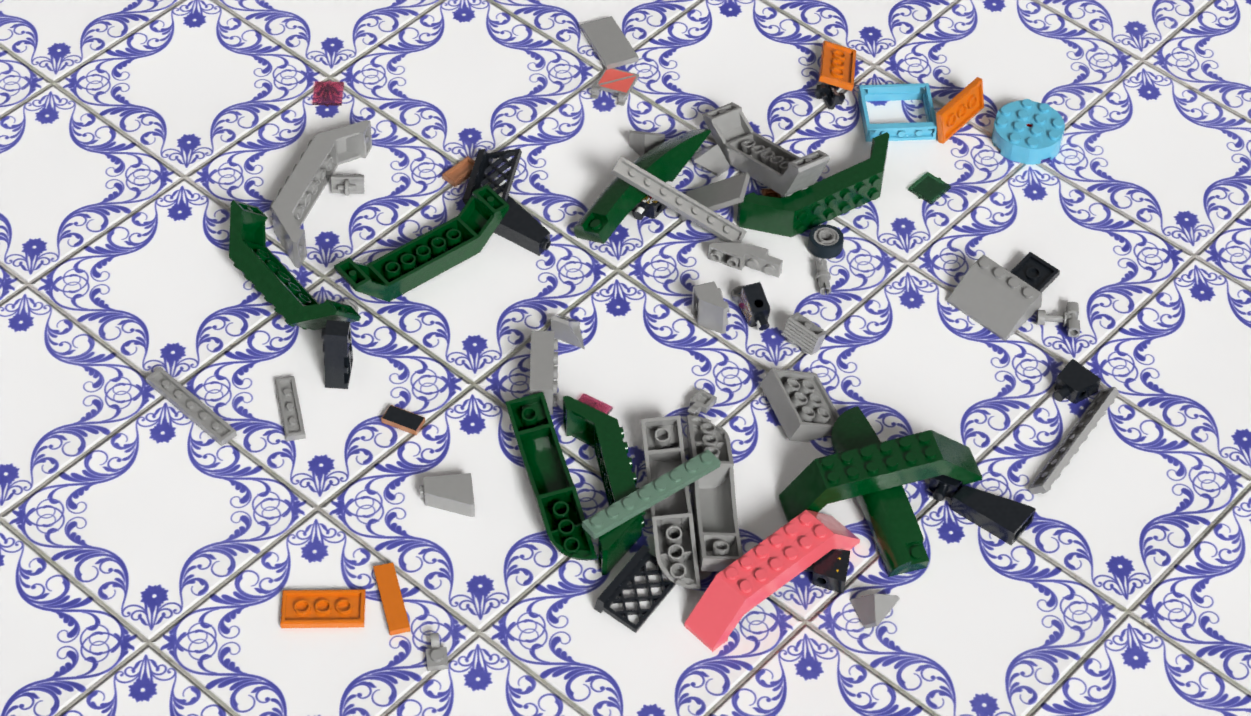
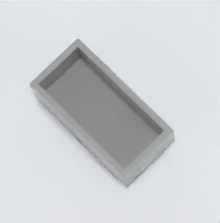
M531 331L529 395L543 392L550 415H553V407H557V395L553 394H557V381H554V379L558 378V366L554 365H558V352H554V350H558V339H554V331Z

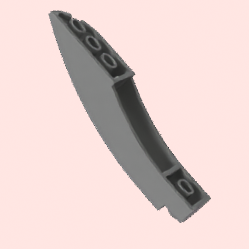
M680 415L641 419L648 483L686 462ZM688 485L650 507L655 554L660 570L670 581L684 588L701 589Z
M687 415L688 460L709 449L721 461L719 468L690 484L698 564H700L701 571H722L743 556L737 518L734 462L730 439L727 432L720 425L716 427L707 418Z

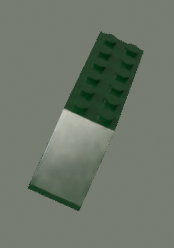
M886 132L872 138L869 159L816 182L805 190L794 192L791 196L776 198L756 195L754 192L745 195L744 201L738 203L737 225L741 228L794 237L852 209L861 207L865 203L876 200L880 197L889 134Z
M485 185L472 192V197L455 218L367 265L354 262L349 257L334 265V269L355 291L390 302L480 253L509 210V204L490 186Z
M236 200L231 202L229 258L234 262L233 265L244 273L243 276L254 284V288L265 296L264 299L275 307L274 310L285 318V322L292 327L299 326L304 330H319L326 328L327 320L352 323L361 319V316L350 305L327 299L324 303L319 304L266 247L265 221L268 217L256 206Z
M563 396V424L566 436H573L594 448L608 505L610 506L638 490L639 487L636 488L635 486L637 484L636 474L631 471L633 468L632 459L627 456L628 444L623 442L624 430L623 427H619L618 420L570 396ZM645 511L598 537V562L602 575H607L641 537L642 528L645 527L644 517L642 516L645 515Z
M928 430L816 458L779 495V501L788 523L805 510L819 512L830 503L941 475L960 480L963 485L981 481L982 475L969 447L933 430Z

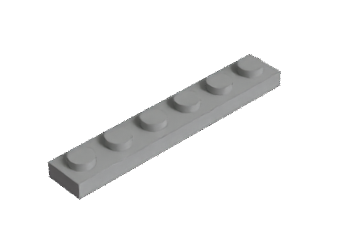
M161 367L146 377V382L221 446L237 436L234 428Z

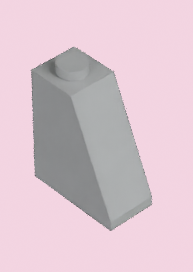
M471 473L423 477V485H420V497L425 498L426 506L475 517Z

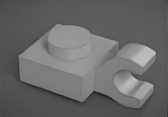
M700 389L690 399V407L687 412L690 413L689 415L698 416L700 412L706 414L715 405L717 397Z
M430 633L431 648L425 649L428 671L449 669L447 647H440L439 633Z

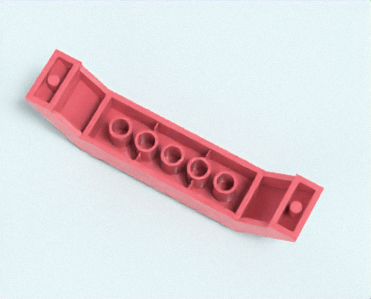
M805 510L720 571L685 621L684 626L713 652L728 641L729 635L744 614L832 549L849 551L860 543V539L833 516Z

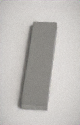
M294 376L275 379L286 442L306 439Z

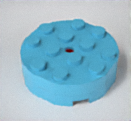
M1030 99L1014 101L998 110L993 125L992 143L1001 150L1000 154L1011 161L1028 165L1040 164L1041 160L1047 158L1052 160L1058 155L1063 141L1065 123L1062 116L1047 103H1038Z

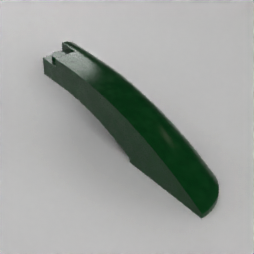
M696 129L673 137L652 148L633 163L665 183L668 181L673 182L711 133V130ZM616 177L574 227L576 237L604 244L628 213L647 194Z
M541 392L506 401L505 404L525 470L550 542L559 552L567 557L585 561L597 559L591 536L582 527V521L585 520L584 513L563 456L544 393Z
M858 406L842 413L834 423L831 433V444L834 454L880 443L878 436ZM902 485L855 497L872 532L888 577L927 568L929 558L923 545L924 538Z

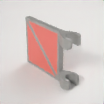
M605 68L596 85L591 88V98L598 99L602 90L617 94L619 99L617 105L624 106L628 95L639 78V74L616 68L608 70Z

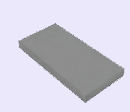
M612 16L580 24L581 31L606 70L639 61V56Z
M747 172L687 191L686 195L712 211L723 209L744 201L750 176ZM679 215L682 221L688 220L684 216Z

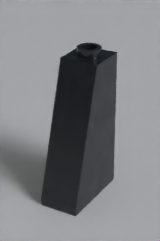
M508 196L506 203L509 204V210L493 233L540 256L550 247V232L513 198Z
M966 485L959 491L956 490L951 497V510L1009 545H1012L1033 522L1036 510L1032 506Z

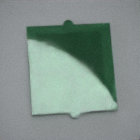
M927 172L912 184L908 191L918 196V199H923L932 205L950 190L951 186L942 181L941 178H937Z

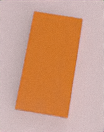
M823 41L818 81L852 91L854 87L856 50Z
M975 78L936 113L938 142L944 144L984 108L983 81L981 78Z
M366 589L283 590L281 628L364 627Z

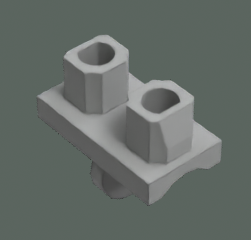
M331 175V193H345V196H349V194H364V175Z

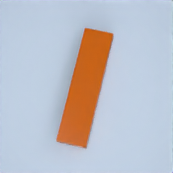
M394 563L373 566L389 634L395 635L410 632V625Z

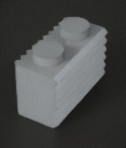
M796 312L788 317L781 335L789 343L800 347L803 353L813 355L820 350L827 331H824V329H821V327H818V325H815V323H812V321Z

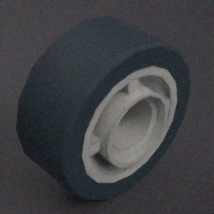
M832 225L816 226L810 231L808 248L816 257L822 259L834 258L843 249V233Z

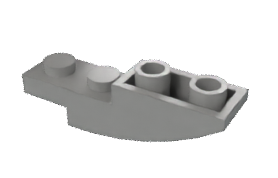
M734 242L710 243L708 259L741 271L744 266L778 278L782 273L783 260L769 256V249Z

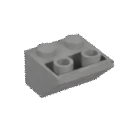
M714 281L693 286L691 312L697 324L712 331L725 334L726 325H728L727 312H729V305L727 301L723 300L721 289L717 288Z

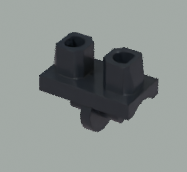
M823 82L821 85L816 86L814 92L816 98L823 99L828 109L833 110L835 105H842L845 100L844 93L837 92L839 87Z

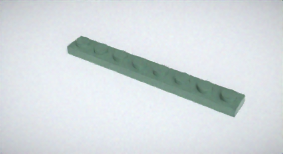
M707 449L582 521V527L595 540L719 468L721 461Z

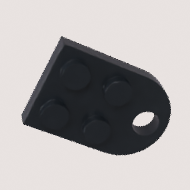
M1029 252L1010 271L1041 293L1060 275V270L1032 252Z

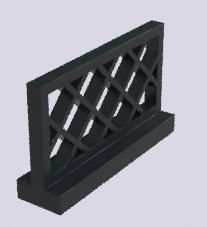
M486 149L478 150L462 199L464 204L466 205L472 197V192L483 187L488 182L491 183L488 186L492 189L497 188L494 190L497 194L503 192L501 198L507 202L522 154L521 149L487 153ZM501 163H505L500 168H497V166H499ZM511 167L510 170H508L506 173H503V171ZM494 169L495 171L488 176V173ZM500 174L501 176L494 181L493 179ZM504 180H507V182H505L503 185H499Z
M644 544L597 598L594 608L599 613L606 612L635 633L676 585L672 581H663V573L658 566L656 557L649 553L650 548ZM650 561L655 564L657 570L647 571V562ZM648 575H658L660 582L649 583ZM636 576H644L646 583L635 584L634 578ZM661 587L662 594L652 596L651 588ZM647 588L648 596L638 597L637 589ZM633 589L634 597L624 598L623 591ZM650 601L651 607L649 609H641L639 602ZM635 602L637 610H626L625 603ZM615 603H621L623 611H615L610 606ZM628 615H638L639 622L635 625L628 620Z

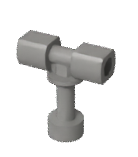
M1067 302L1066 311L1063 312V315L1046 314L1045 310H1037L1036 325H1045V322H1061L1064 327L1067 326L1069 337H1079V305L1077 302Z

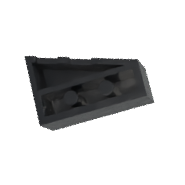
M327 320L326 328H322L321 338L324 339L325 388L348 389L353 365L350 322Z

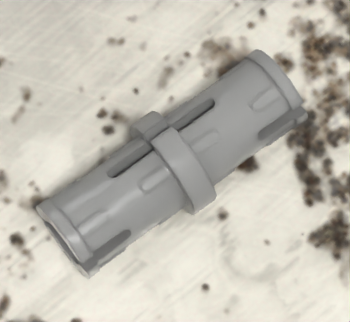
M818 259L815 261V266L817 270L816 280L819 282V292L825 295L824 289L826 288L828 295L832 290L829 282L831 276L828 272L827 261L821 259L822 265H820V260Z

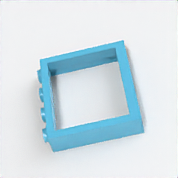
M929 83L859 85L858 102L866 142H872V138L886 132L889 134V141L936 139L937 121ZM923 100L927 122L870 124L866 101Z

